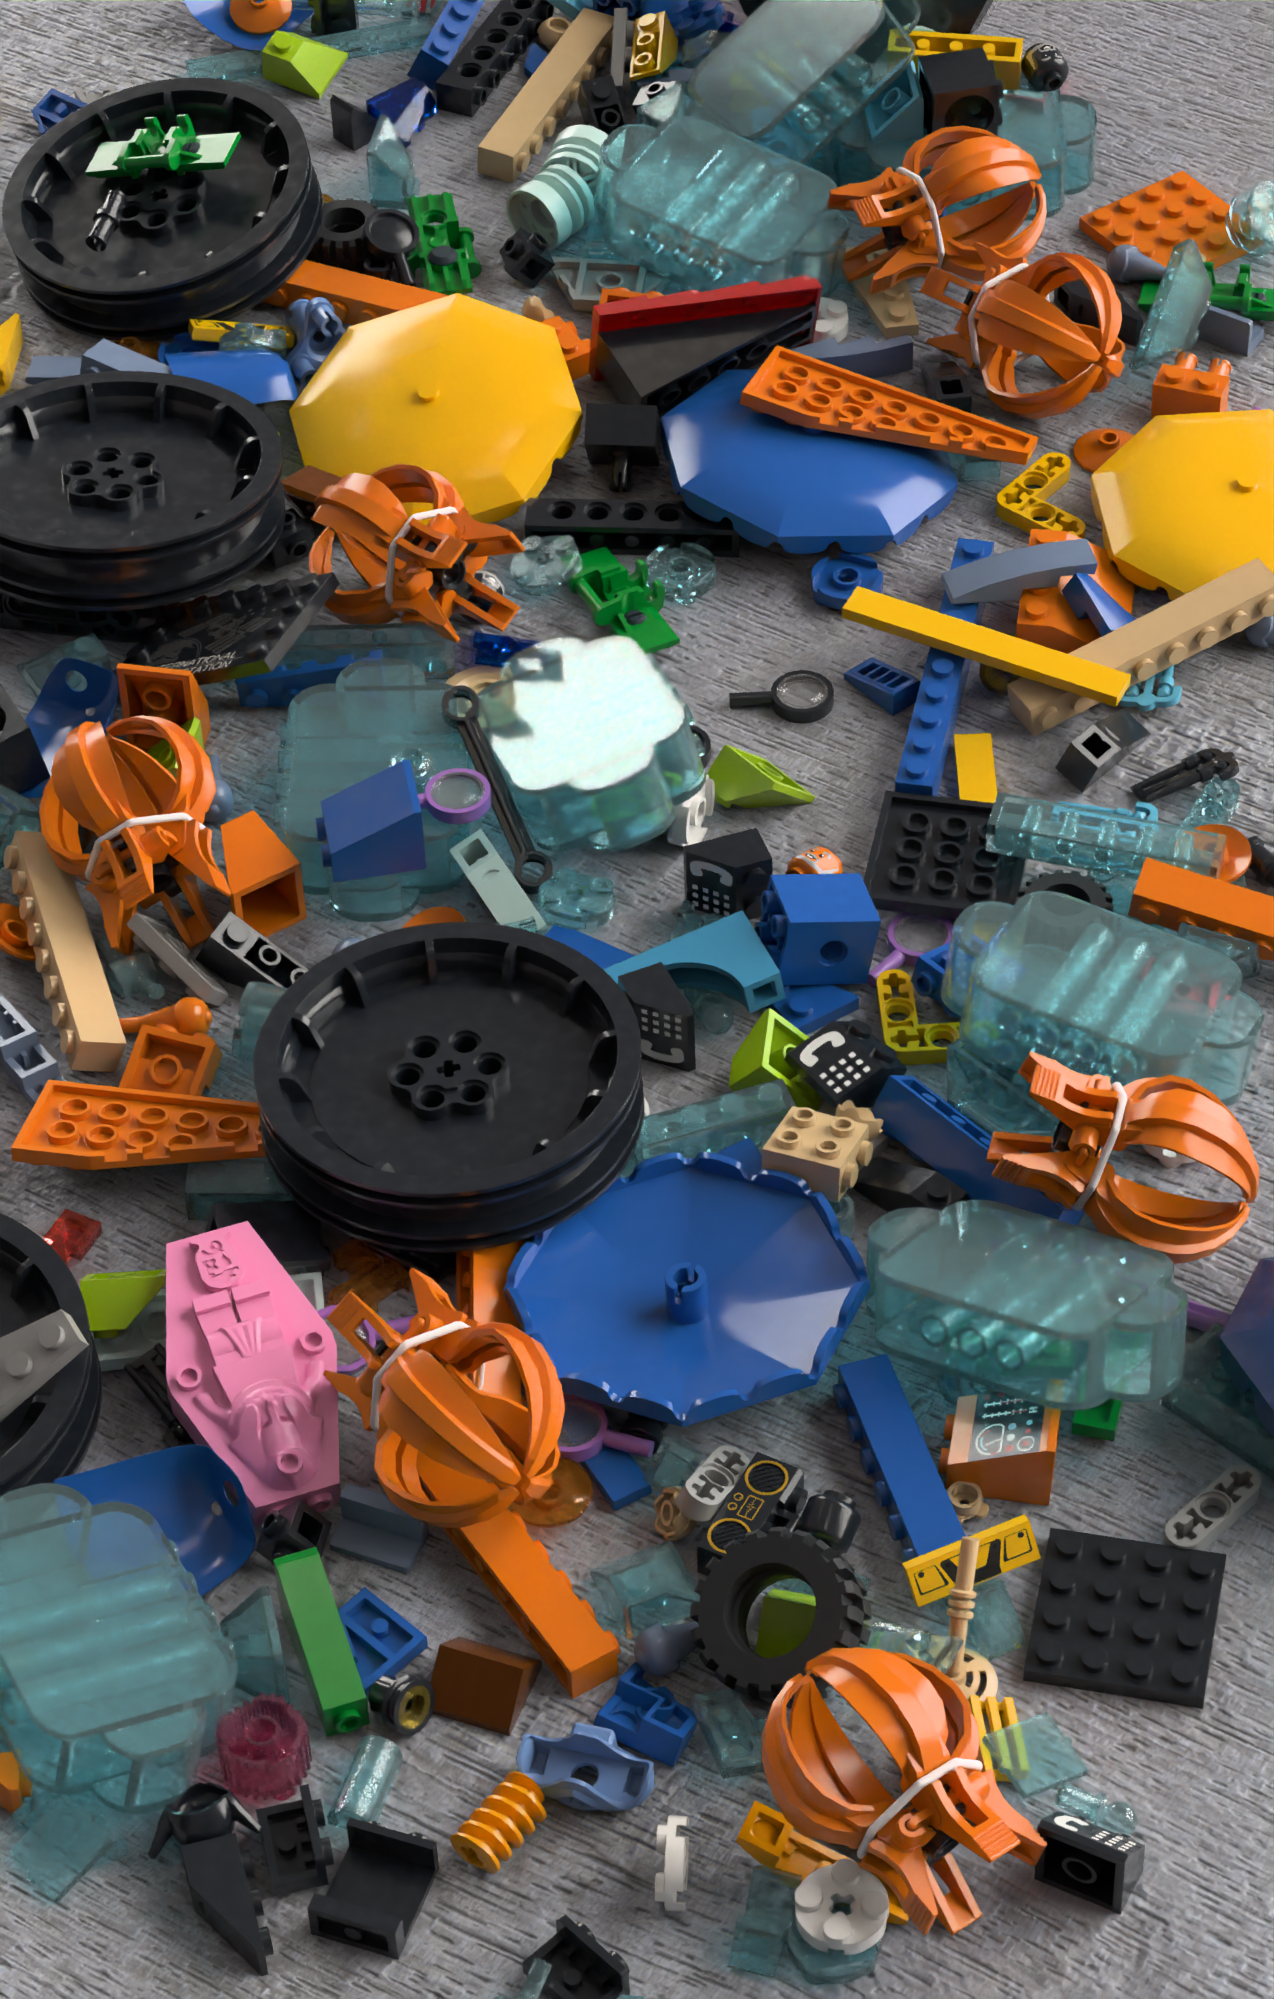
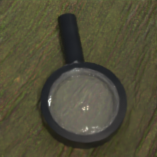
M807 670L792 671L780 676L773 683L771 691L729 693L730 708L771 706L780 718L800 724L812 723L824 718L831 712L834 704V689L831 682L825 676Z

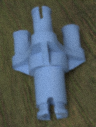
M315 297L310 301L307 299L296 300L288 307L289 310H292L293 315H285L286 323L297 335L298 342L286 360L293 379L298 380L303 388L307 386L317 372V369L322 365L346 331L342 327L341 319L335 315L333 306L323 297Z

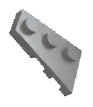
M614 8L611 75L621 105H626L628 92H632L633 81L630 80L629 75L635 22L629 21L627 8Z
M62 1309L0 1338V1422L89 1345L71 1315Z

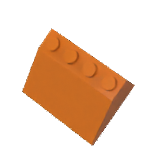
M1031 529L1028 547L1082 538L1067 531ZM1088 542L1098 563L1095 574H1089V576L1132 615L1135 584L1119 573L1118 566L1114 561H1109L1107 550ZM1073 575L1060 576L1057 587L1023 589L1018 610L1016 638L1069 654L1102 636L1091 618L1078 620L1061 592Z

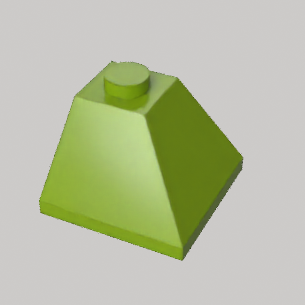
M276 30L262 50L263 78L320 99L347 60L348 53L292 32Z
M726 744L706 774L709 775L708 778L714 781L715 801L727 808H730L732 804L746 809L809 804L815 799L814 795L767 759Z
M768 1008L763 1012L733 1056L728 1088L757 1109L789 1111L792 1106L811 1108L814 1111L818 1110L821 1096L784 1060L788 1052L809 1037L774 1010Z
M166 1269L92 1273L80 1280V1291L86 1306L90 1330L94 1331V1338L118 1337L119 1329H126L166 1284Z

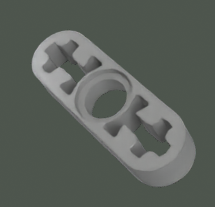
M721 1445L717 1447L686 1481L676 1498L678 1508L691 1519L701 1522L709 1521L722 1507L750 1463L749 1458L732 1446Z
M1242 1464L1227 1468L1167 1522L1164 1545L1180 1549L1204 1551L1259 1501L1262 1480L1258 1471ZM1244 1484L1248 1485V1486H1249V1489H1247L1246 1487H1243V1485H1244ZM1233 1485L1239 1487L1234 1493ZM1206 1506H1217L1225 1514L1219 1518H1209L1203 1515L1201 1510ZM1193 1531L1191 1540L1186 1536ZM1177 1535L1180 1536V1537H1182V1539H1181V1540L1177 1539V1538H1176Z

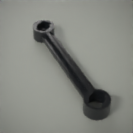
M463 685L451 687L442 697L441 713L443 720L450 727L458 729L475 770L481 773L490 784L491 806L516 861L514 865V878L525 893H542L551 884L552 863L547 855L535 850L478 720L479 697L470 687ZM465 698L472 702L470 710L465 712V717H457L449 713V702L451 700ZM536 862L544 866V874L538 878L537 883H530L521 878L520 875L523 873L522 866L524 864Z

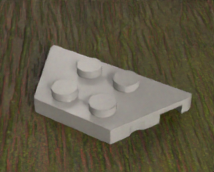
M552 257L555 266L551 269V272L573 310L593 312V306L599 305L602 288L613 289L614 287H623L631 292L646 293L648 291H656L662 293L679 274L678 263Z

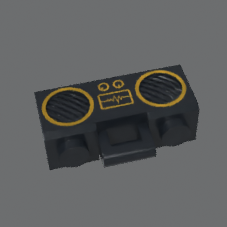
M756 1452L697 1544V1572L709 1576L711 1570L705 1566L714 1556L721 1560L727 1554L723 1546L733 1539L741 1544L747 1542L745 1535L748 1532L759 1529L766 1535H769L771 1527L779 1526L785 1527L792 1533L795 1532L801 1518L799 1514L803 1510L808 1497V1491L804 1489V1472L797 1467Z

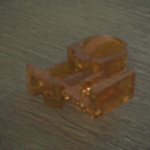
M354 1238L333 1252L334 1267L340 1272L346 1270L351 1276L350 1280L336 1286L330 1292L328 1297L329 1306L338 1305L346 1294L352 1291L377 1313L379 1312L378 1303L401 1288H404L407 1292L410 1291L409 1273L393 1258L388 1256L383 1257V1267L382 1260L367 1247L365 1241Z

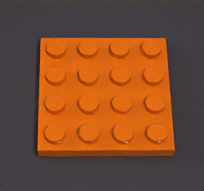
M1183 170L1079 218V229L1109 252L1121 244L1137 246L1138 252L1162 266L1176 270L1182 258L1187 256L1195 258L1198 253L1206 256V262L1214 263V270L1267 245L1268 234ZM1146 280V281H1160V282H1162V283H1166V281H1162V280Z

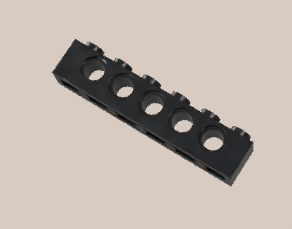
M501 0L436 81L437 108L473 117L477 110L485 105L491 92L498 88L505 74L512 70L519 56L525 53L527 46L533 38L539 35L537 30L540 24L553 16L554 6L546 0Z
M529 498L527 502L524 524L526 553L583 554L598 548L607 547L613 555L739 558L741 535L734 530L732 521L728 517H725L720 522L708 520L689 509L684 501Z

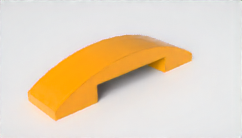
M754 1800L736 1839V1842L756 1861L797 1888L815 1870L833 1865L840 1859H850L793 1831L794 1827L785 1819L782 1813ZM872 1873L881 1881L888 1894L889 1916L886 1922L906 1925L909 1919L908 1914L904 1913L896 1894L885 1881ZM840 1902L833 1905L850 1911V1904Z

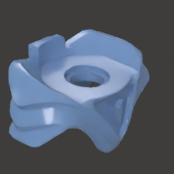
M576 1722L572 1726L570 1736L552 1739L525 1734L522 1737L516 1756L519 1772L533 1779L545 1797L557 1799L561 1803L575 1809H600L612 1812L633 1809L642 1804L654 1788L653 1762L640 1759L618 1747L614 1731L608 1728ZM590 1766L598 1772V1780L591 1786L582 1780L572 1778L574 1772L580 1767Z

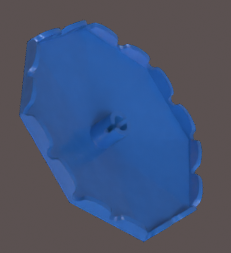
M759 369L726 370L661 417V444L666 460L670 461V475L675 494H682L687 507L708 520L720 522L725 517H728L733 523L734 530L739 535L763 547H768L770 543L776 542L783 546L784 551L809 554L824 551L832 542L840 543L842 550L852 553L880 551L891 541L896 545H900L917 531L923 517L930 520L939 515L950 504L958 488V483L946 451L807 428L801 425H791L781 418L767 413H757L750 407L739 404L742 391Z
M674 1152L655 1156L639 1163L634 1167L633 1173L626 1178L618 1177L600 1197L585 1209L557 1226L536 1234L533 1243L526 1242L509 1267L503 1291L522 1331L540 1342L556 1368L564 1393L685 1427L816 1385L870 1290V1281L865 1264L855 1245L847 1235L842 1236L839 1222L828 1200L821 1191L816 1193L811 1190L808 1183L802 1178L774 1169H762L758 1175H752L746 1171L744 1165L739 1161L716 1153L699 1152L695 1158H684L681 1153Z

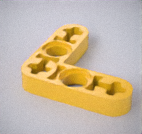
M1047 453L997 494L996 514L998 517L1030 533L1031 529H1051L1054 531H1067L1085 539L1086 525L1084 521L1045 502L1070 479L1071 461L1069 457L1062 453ZM1028 485H1038V486H1041V488H1039V489H1029V488H1026L1025 486H1028ZM1035 517H1045V518H1048L1049 520H1047V521H1036V520H1033V518H1035Z
M890 969L880 973L877 977L876 998L883 1044L891 1047L896 1052V1057L904 1065L979 1061V1053L1000 1038L998 1027L988 1021L918 1025L910 975L899 969ZM891 987H897L899 997L892 998ZM898 1012L906 1014L908 1018L903 1021H894L888 1016ZM941 1038L951 1041L952 1044L942 1048L934 1046L932 1042ZM960 1039H964V1044H960ZM920 1042H924V1047H920ZM899 1044H905V1047H899Z

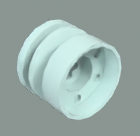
M578 124L569 126L559 133L539 173H542L545 168L554 164L568 166L577 172L587 183L593 195L596 208L600 205L620 164L619 151L615 142L605 132L588 125Z
M554 164L545 168L542 173L537 174L532 181L524 183L513 191L507 198L506 211L508 220L515 233L520 227L531 234L537 232L548 242V251H552L566 241L570 235L577 233L580 228H584L594 218L595 204L587 183L577 172L568 166Z

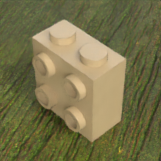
M792 1106L762 1148V1169H774L793 1174L805 1180L811 1190L816 1193L821 1191L827 1200L839 1202L846 1190L854 1187L858 1172L862 1166H868L873 1154V1143L868 1142L869 1125L853 1121L847 1117H836L816 1112L811 1108Z

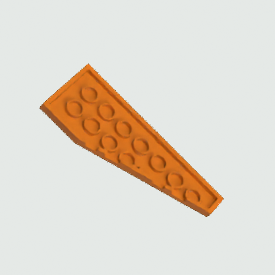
M778 345L744 388L739 404L750 407L757 413L770 414L783 419L791 425H801L807 428L1026 465L1036 449L1039 438Z
M49 1079L11 1146L12 1161L29 1163L31 1165L68 1167L72 1170H98L266 1157L261 1136L260 1112L257 1102Z

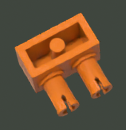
M1179 352L1174 365L1162 364L1153 383L1151 417L1154 418L1156 415L1226 412L1230 381L1228 375L1232 369L1229 361L1223 359L1221 365L1218 366L1220 358H1214L1209 364L1208 371L1203 372L1194 370L1198 359L1193 353L1189 352L1187 359H1184L1186 352Z

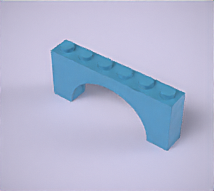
M743 910L603 969L618 984V976L662 962L678 989L702 988L722 992L739 1001L749 1013L786 998L780 971Z

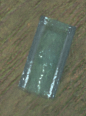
M368 1735L361 1738L327 1815L328 1824L347 1829L346 1824L349 1818L364 1822L378 1821L403 1763L402 1752L398 1746L380 1736Z

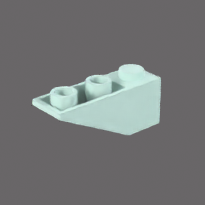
M479 829L449 850L499 925L519 928L538 934L548 928L482 829Z

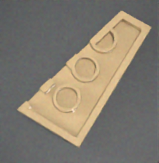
M855 247L831 249V261L834 266H839L842 270L837 258ZM886 248L866 255V258L870 262L888 250ZM842 270V277L847 284L851 283L854 287L855 296L860 303H865L869 316L885 338L900 337L907 334L908 336L919 335V323L907 280L901 281L891 289L887 288V290L871 295L869 290L872 278L877 272L848 282Z

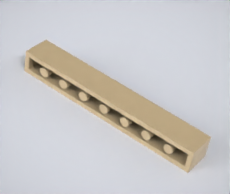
M587 8L581 10L479 144L478 173L514 183L520 173H524L527 170L532 157L541 151L543 142L548 136L551 137L558 122L566 118L570 106L574 101L577 102L581 81L594 79L599 67L605 65L608 55L612 51L614 16Z
M1256 558L1069 653V655L1131 674V681L1128 687L1130 688L1173 665L1179 664L1184 659L1212 647L1227 637L1243 631L1245 628L1260 621L1263 617L1274 615V574L1259 558ZM1021 677L1007 685L1010 711L1033 736L1051 729L1057 724L1085 712L1100 703L1025 677Z
M16 830L11 845H7L5 848L4 865L10 870L12 891L18 896L20 918L25 920L28 928V944L33 946L36 955V970L41 972L44 981V996L46 999H49L51 1004L52 1023L59 1030L61 1052L66 1054L70 1070L116 1072L127 1043L74 877L56 865L46 848V840L41 832Z

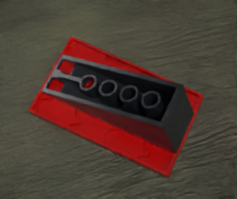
M805 275L765 284L753 281L701 293L698 290H688L650 299L647 295L595 305L593 306L590 365L588 372L594 381L606 380L621 404L657 405L659 417L661 418L726 370H753L765 362L777 345L790 350L813 343L822 286L817 278H810Z

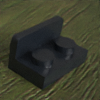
M308 0L309 8H314V14L311 17V32L316 33L317 42L324 44L327 35L358 36L357 0Z

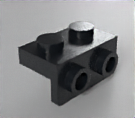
M309 1784L299 1786L301 1800L256 1809L257 1821L263 1826L260 1835L273 1896L328 1885L326 1866L334 1865L330 1838H320L318 1828L326 1826L321 1799L312 1800Z
M564 1913L556 1919L557 1933L522 1962L523 1973L552 1999H627L630 1996V1970L625 1960L617 1952L605 1950L596 1942L594 1934L582 1922L575 1923Z

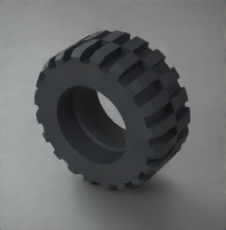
M771 1527L769 1535L757 1529L746 1533L747 1542L741 1544L733 1539L723 1546L727 1554L721 1560L713 1556L705 1566L711 1572L706 1581L698 1579L694 1592L700 1595L699 1603H692L690 1607V1618L699 1623V1627L693 1628L691 1634L694 1644L703 1649L699 1657L704 1665L715 1672L714 1677L725 1686L753 1702L755 1700L767 1707H771L787 1681L799 1673L803 1676L807 1675L804 1667L809 1660L832 1648L859 1647L860 1644L868 1645L871 1631L863 1626L864 1620L872 1618L871 1605L862 1598L866 1595L867 1590L863 1581L854 1574L855 1569L822 1540H817L811 1534L798 1529L792 1533L785 1527ZM799 1579L806 1582L813 1590L816 1602L815 1620L806 1639L797 1648L779 1657L765 1658L755 1653L749 1645L746 1631L747 1617L755 1599L763 1590L778 1581ZM813 1673L809 1674L814 1679L822 1698H827L828 1694L825 1689L830 1685L819 1676L816 1677ZM794 1694L786 1705L790 1709L794 1701Z

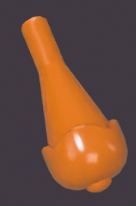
M197 997L181 998L173 1005L143 1016L119 1018L123 1034L139 1032L142 1024L156 1027L157 1024H165L177 1029L179 1033L193 1036V1033L207 1035L213 1020L212 1013L209 1011L206 1003Z

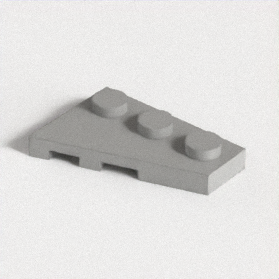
M135 913L126 925L136 934L133 937L134 942L148 953L153 951L161 959L158 963L159 966L174 979H177L179 976L188 985L184 990L190 997H197L204 1002L220 1006L229 996L227 991L202 964L194 959L190 961L187 959L191 954L190 949L184 943L171 936L174 931L167 923L139 913Z

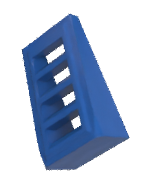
M873 657L844 673L846 681L892 716L916 703L921 681L913 675Z

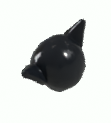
M210 1782L206 1784L196 1783L191 1787L185 1788L170 1805H165L148 1855L150 1859H156L171 1836L183 1846L232 1834L235 1829V1821L256 1834L262 1832L263 1826L248 1814L229 1788L226 1789L221 1785Z

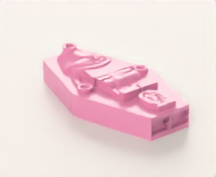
M248 1221L167 1243L166 1382L168 1400L173 1414L196 1445L209 1447L238 1476L245 1491L252 1521L257 1527L261 1525L263 1519L271 1511H278L299 1499L318 1513L330 1509L335 1503L340 1502L338 1391L323 1376L325 1370L337 1372V1345L331 1329ZM226 1480L225 1484L238 1500L234 1486L230 1481Z

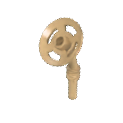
M962 1537L955 1588H951L949 1591L953 1598L948 1599V1604L952 1608H948L946 1612L950 1616L947 1646L932 1649L918 1659L934 1665L958 1684L967 1700L970 1695H976L980 1686V1674H985L987 1680L986 1688L979 1697L980 1701H985L987 1696H997L998 1679L996 1672L984 1656L974 1650L965 1648L968 1619H972L974 1616L970 1609L975 1608V1602L971 1601V1599L976 1598L977 1595L973 1591L980 1539ZM964 1657H967L971 1659V1661L967 1663L963 1661ZM972 1674L973 1682L968 1688L966 1686L967 1675Z

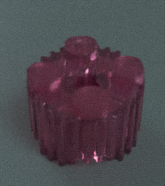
M261 1692L260 1696L252 1699L251 1704L243 1702L242 1708L234 1707V1713L230 1711L227 1714H222L220 1716L221 1722L217 1723L216 1738L221 1771L230 1791L235 1794H244L246 1798L249 1795H253L254 1800H257L259 1796H262L263 1800H267L268 1796H272L273 1799L285 1801L294 1796L297 1792V1785L302 1784V1778H307V1770L311 1769L310 1762H312L308 1726L305 1723L304 1716L301 1717L300 1711H294L293 1705H288L283 1695L276 1698L275 1693L266 1696L265 1692Z

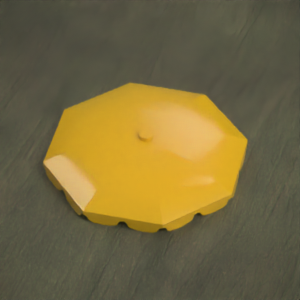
M459 293L348 327L289 409L305 467L310 465L342 478L353 473L371 475L381 468L397 464L419 466L424 470L437 472L450 481L460 493L464 507L468 510L470 516L476 521L485 524L500 521L516 514L519 511V507L528 501L529 498H536L540 494L552 473L553 461L556 458L562 459L573 446L581 431V423L584 417L554 327ZM401 503L408 517H411L413 514L433 510L432 503ZM431 518L420 520L419 522L428 526Z
M1261 409L1156 415L1091 475V500L1098 522H1102L1104 548L1107 550L1109 561H1114L1118 566L1119 573L1132 583L1153 591L1161 586L1166 589L1169 599L1173 601L1256 558H1259L1274 574L1273 410Z

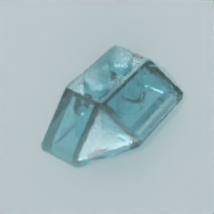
M1190 238L1173 247L1170 260L1129 364V368L1133 370L1190 349L1199 337V330L1197 328L1201 318L1209 310L1211 304L1209 296L1213 286L1196 241Z
M973 1028L947 1046V1102L991 1136L994 1131L1054 1136L1060 1119L1029 1095L1031 1084L1018 1073L1023 1063L1022 1060L976 1028Z

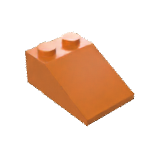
M123 663L117 664L116 671L123 719L135 716H154L182 726L195 716L201 722L203 744L205 746L211 730L208 701L191 671ZM126 734L128 743L148 753L151 747L164 739L147 734Z

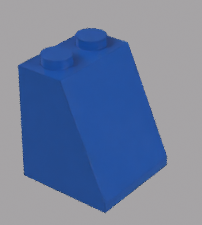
M410 759L402 760L320 801L322 817L315 818L318 841L325 840L326 844L320 845L323 868L331 867L334 883L427 869L422 812Z

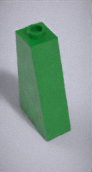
M317 1547L273 1559L281 1614L326 1737L339 1733H350L359 1727L370 1724L367 1697Z

